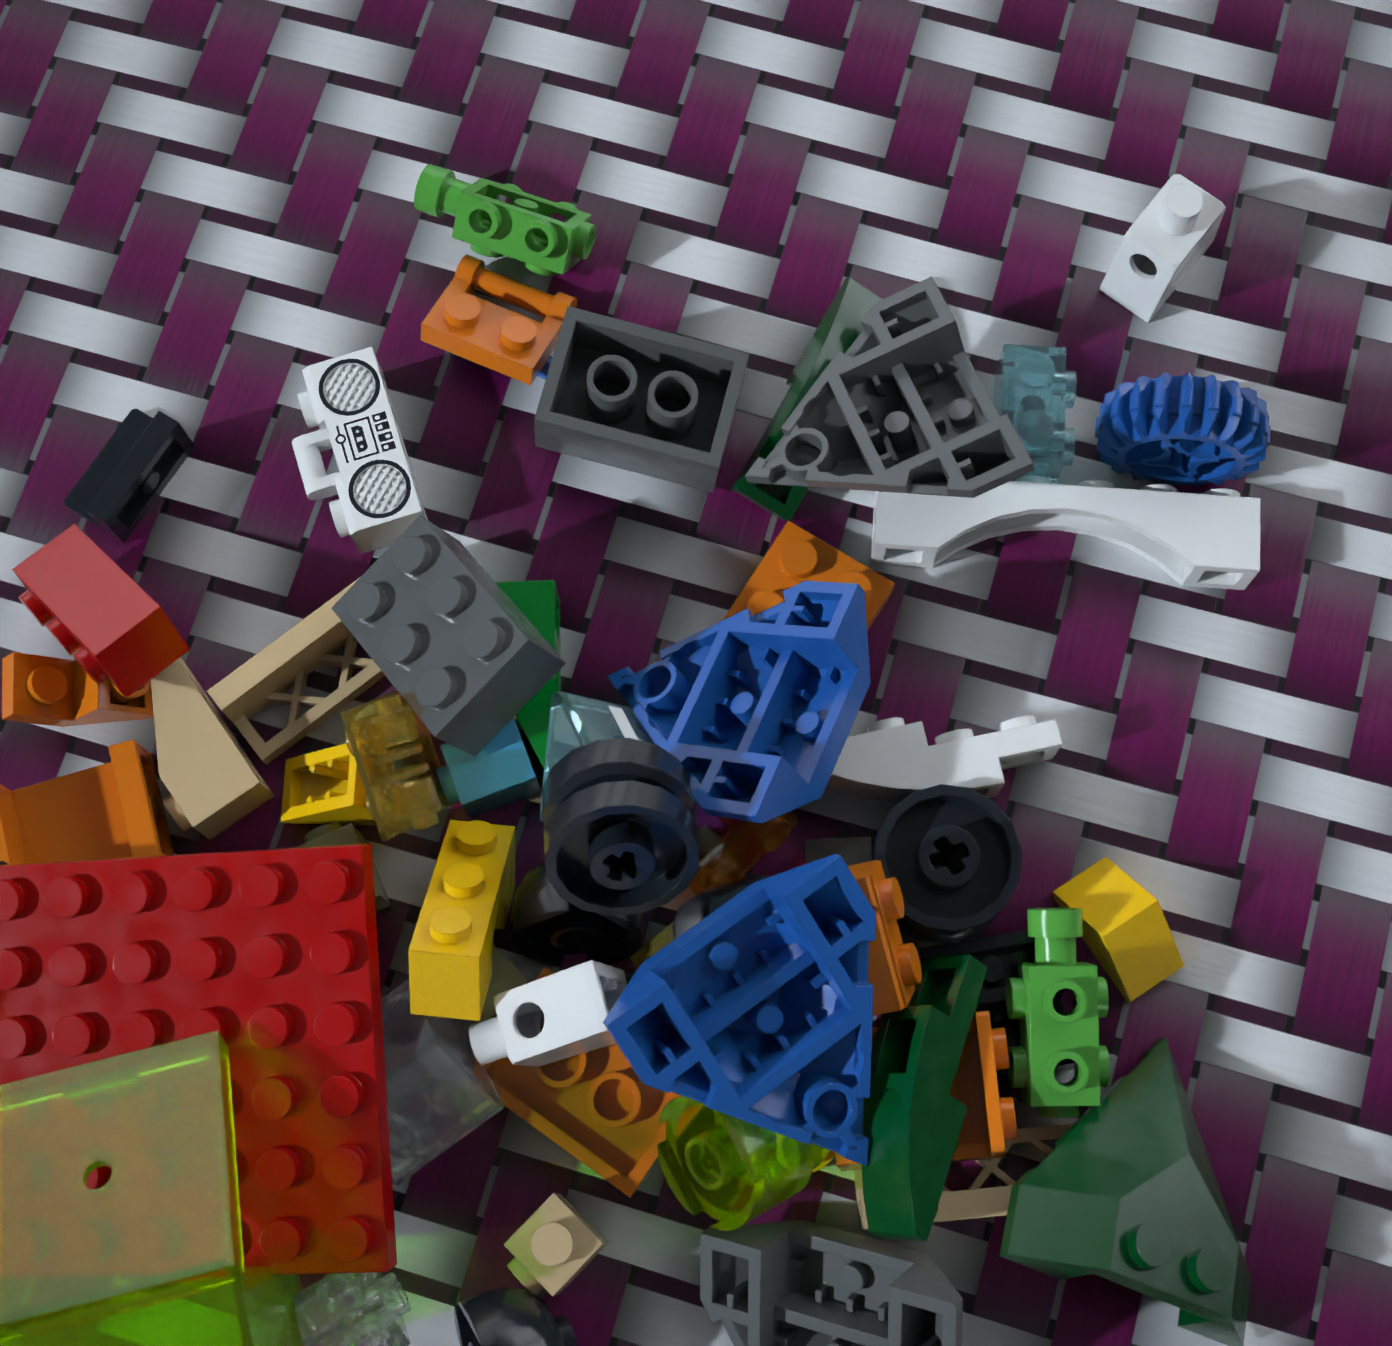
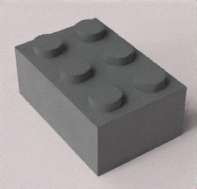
M567 306L534 418L535 446L714 493L743 385L749 353Z
M421 515L415 519L332 607V610L434 737L473 756H476L566 664L462 543Z

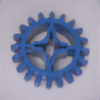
M1164 372L1158 378L1141 376L1137 378L1135 383L1124 382L1119 384L1116 390L1105 394L1104 403L1100 406V416L1096 417L1095 437L1098 438L1097 451L1100 452V460L1111 466V470L1118 474L1129 473L1134 481L1145 479L1153 481V483H1166L1176 486L1194 485L1197 488L1201 484L1206 483L1221 485L1225 483L1226 479L1239 480L1244 478L1246 473L1258 470L1260 462L1266 458V447L1270 445L1271 432L1267 402L1257 397L1255 390L1248 387L1240 388L1239 382L1234 380L1218 381L1213 374L1206 377L1192 376L1189 372L1184 376H1171Z

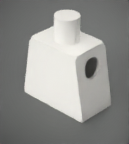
M1180 174L1172 175L1124 235L1099 290L1148 323L1212 244L1224 215L1225 205ZM1145 257H1148L1154 263L1157 270L1155 275H1148L1139 270Z
M591 960L494 996L497 1017L472 1024L469 1027L470 1043L476 1059L481 1065L508 1057L512 1065L537 1067L615 1044L616 1042L603 1024V1021L627 986L624 970ZM543 1017H544V1018H545L544 1027H543V1029L541 1030V1022H542V1019H543Z

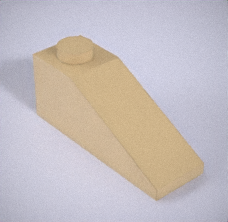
M182 657L151 679L158 772L163 783L171 793L162 801L172 818L183 831L193 827L211 840L273 798L274 794Z

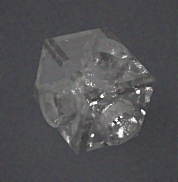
M380 1272L329 1273L323 1279L292 1296L304 1346H408L411 1344L402 1316L411 1311V1306L401 1283L392 1272L384 1277Z

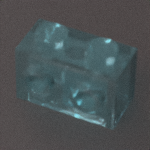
M1004 344L994 375L993 404L1000 416L1007 414L1033 461L1035 470L1022 476H1042L1050 479L1052 484H1056L1063 465L1071 466L1074 459L1075 429L1065 428V408H1073L1076 371L1066 370L1067 347Z

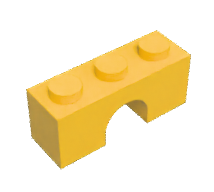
M450 820L408 949L410 1014L480 1021L492 977L494 929L505 928L515 890V826L490 824L479 820L469 822Z

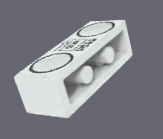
M371 346L309 365L302 370L307 391L297 393L298 401L308 428L319 426L320 430L298 436L292 440L293 450L307 498L309 500H321L338 494V500L329 502L334 524L340 538L351 536L360 554L392 545L419 515L427 519L385 378ZM333 449L339 472L327 475L320 452Z

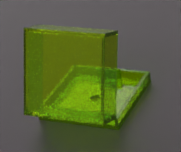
M218 1030L0 1085V1346H311L299 1276L273 1274L272 1267H244L229 1049ZM101 1166L111 1167L112 1175L106 1185L99 1189L87 1188V1178L94 1169Z

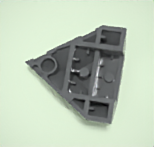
M931 276L873 304L861 320L864 329L846 353L837 352L781 427L784 434L766 459L758 457L746 473L745 478L748 483L974 498L1035 470L1009 417L1007 414L1000 416L964 351L956 320Z
M803 1219L708 1228L701 1233L700 1300L712 1323L719 1320L722 1321L734 1346H962L963 1298L927 1252Z

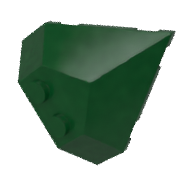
M1163 1037L1157 1039L1143 1054L1145 1058L1127 1076L1119 1078L1100 1097V1106H1091L1055 1143L1057 1147L1036 1168L1028 1170L1012 1186L1000 1257L1059 1280L1095 1274L1180 1308L1177 1326L1227 1346H1244L1251 1276L1167 1039Z

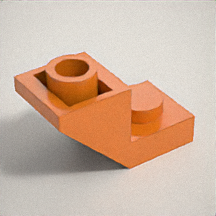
M12 652L2 658V720L65 727L151 719L154 717L151 680L126 698L109 679L98 686L76 659L68 660Z

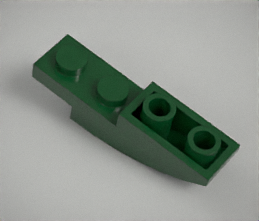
M850 277L844 280L786 382L790 386L787 394L732 488L734 492L781 521L791 520L809 487L748 483L745 475L758 457L763 459L768 457L784 435L781 429L783 424L837 352L846 353L864 329L861 320L873 304L883 300Z
M971 955L922 958L921 984L914 985L915 992L908 1006L901 1011L881 1015L871 1054L870 1098H864L863 1135L868 1138V1166L862 1165L863 1196L868 1230L879 1238L927 1242L933 1220L938 1211L939 1200L953 1154L958 1145V1137L968 1108L950 1096L949 1093L959 1068L962 1050L974 1012L978 1006L979 995L988 969L987 966Z

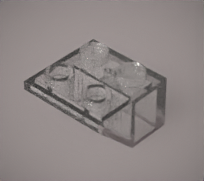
M406 980L381 999L392 1184L396 1185L405 1181L505 1107L484 1065H481L476 1059L469 1035L460 1019L410 1014L409 980Z

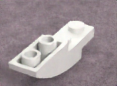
M1026 715L1003 721L997 725V732L974 736L972 729H958L946 732L935 738L936 745L928 746L922 721L905 725L904 719L901 717L887 718L866 726L867 733L847 737L826 788L857 797L898 803L914 791L940 784L968 787L988 798L997 797L1005 784L1002 773L1003 769L1053 759L1062 746V740L1056 719L1037 723L1035 716Z

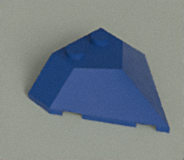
M803 581L784 590L785 601L754 615L747 608L660 650L661 661H656L636 673L627 666L607 676L616 690L631 706V711L653 742L679 759L690 778L692 796L708 815L763 824L822 798L871 684L865 592L859 584Z
M833 854L754 882L641 963L606 1016L603 1024L640 1081L645 1085L667 1093H676L703 1103L710 1109L802 1143L817 1145L836 1152L846 1159L868 1166V1138L863 1135L864 1098H870L874 985L868 982L869 941H875L876 913L842 856Z

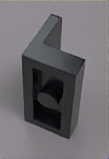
M132 409L67 495L64 504L70 511L125 543L192 452L195 445L180 423L161 411H158L154 418L139 409Z

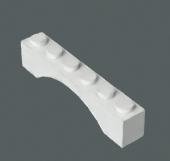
M1029 475L1019 477L1015 481H1009L974 498L875 491L870 564L933 568L954 553L988 538L1021 531L1059 530L1095 536L1128 548L1160 567L1181 586L1245 590L1260 571V498L1240 497V493L1232 489H1211L1203 494L1177 492L1175 487L1165 484L1147 485L1137 490L1115 488L1114 484L1104 480H1086L1077 485L1052 484V481L1046 477Z

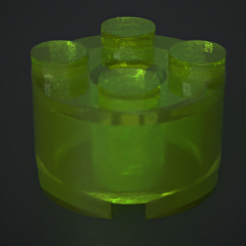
M681 1095L669 1101L659 1116L658 1125L666 1121V1140L657 1144L658 1158L669 1187L681 1205L693 1216L703 1211L719 1221L710 1227L720 1231L735 1230L799 1193L807 1185L812 1170L822 1162V1147L811 1143L805 1144L708 1108L703 1103Z

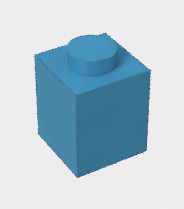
M514 718L476 756L448 743L440 745L447 765L437 768L436 771L449 805L461 802L462 807L470 818L542 791Z

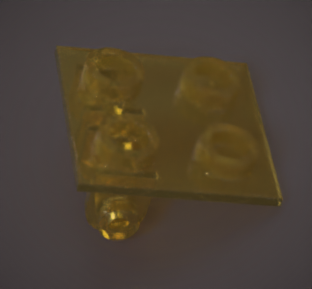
M395 690L340 713L346 729V744L350 753L355 757L366 791L367 808L371 817L376 821L382 842L388 841L412 827L414 830H420L439 823L437 813L452 806L449 805L437 775L436 769L440 768V763L429 729L401 694Z

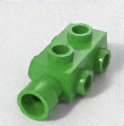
M432 164L425 166L416 185L414 194L415 209L438 218L443 217L445 214L454 216L455 222L452 238L471 244V250L477 254L494 258L508 256L526 262L525 267L531 272L544 276H557L559 274L564 275L581 259L586 260L593 248L596 237V225L590 223L592 214L577 210L571 203H556L523 192L514 184H499L484 178L470 184L456 179L453 171ZM504 195L508 197L512 205L499 201V196ZM554 213L564 216L567 222L553 219Z
M1029 908L1027 909L1028 937H1035V962H1018L1019 978H1008L1006 982L1005 995L1008 1018L1019 1019L1020 1046H1009L1008 1048L1010 1068L1007 1069L1008 1082L1011 1088H1021V1099L1031 1107H1038L1039 1116L1048 1118L1079 1117L1080 1106H1100V1087H1108L1110 1081L1109 1053L1105 1045H1099L1098 1019L1106 1018L1108 1014L1109 996L1107 982L1104 977H1098L1096 965L1076 961V937H1083L1082 909ZM1068 988L1072 991L1073 1007L1070 1011L1059 1014L1053 1007L1054 995L1059 990ZM1072 1059L1074 1061L1073 1079L1067 1083H1058L1054 1076L1056 1065L1061 1060Z

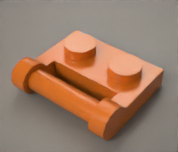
M466 254L459 262L454 278L421 323L420 340L518 381L532 385L556 347L567 306L576 308L577 299L560 291L554 296L485 268L483 260ZM476 290L545 319L540 323L476 297L474 293Z

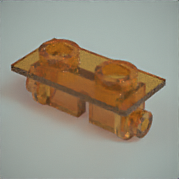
M793 810L763 824L716 816L717 820L729 830L722 838L705 824L697 832L699 867L689 884V888L696 896L721 884L732 883L743 878L744 874L766 853L778 849L785 842L790 830L799 822Z

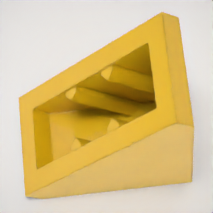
M361 740L286 759L280 822L325 825L339 822L341 825L352 823L353 825L381 826L386 763L370 742Z
M1106 856L1051 893L1060 908L1082 909V939L1127 1003H1130L1184 966L1159 901Z

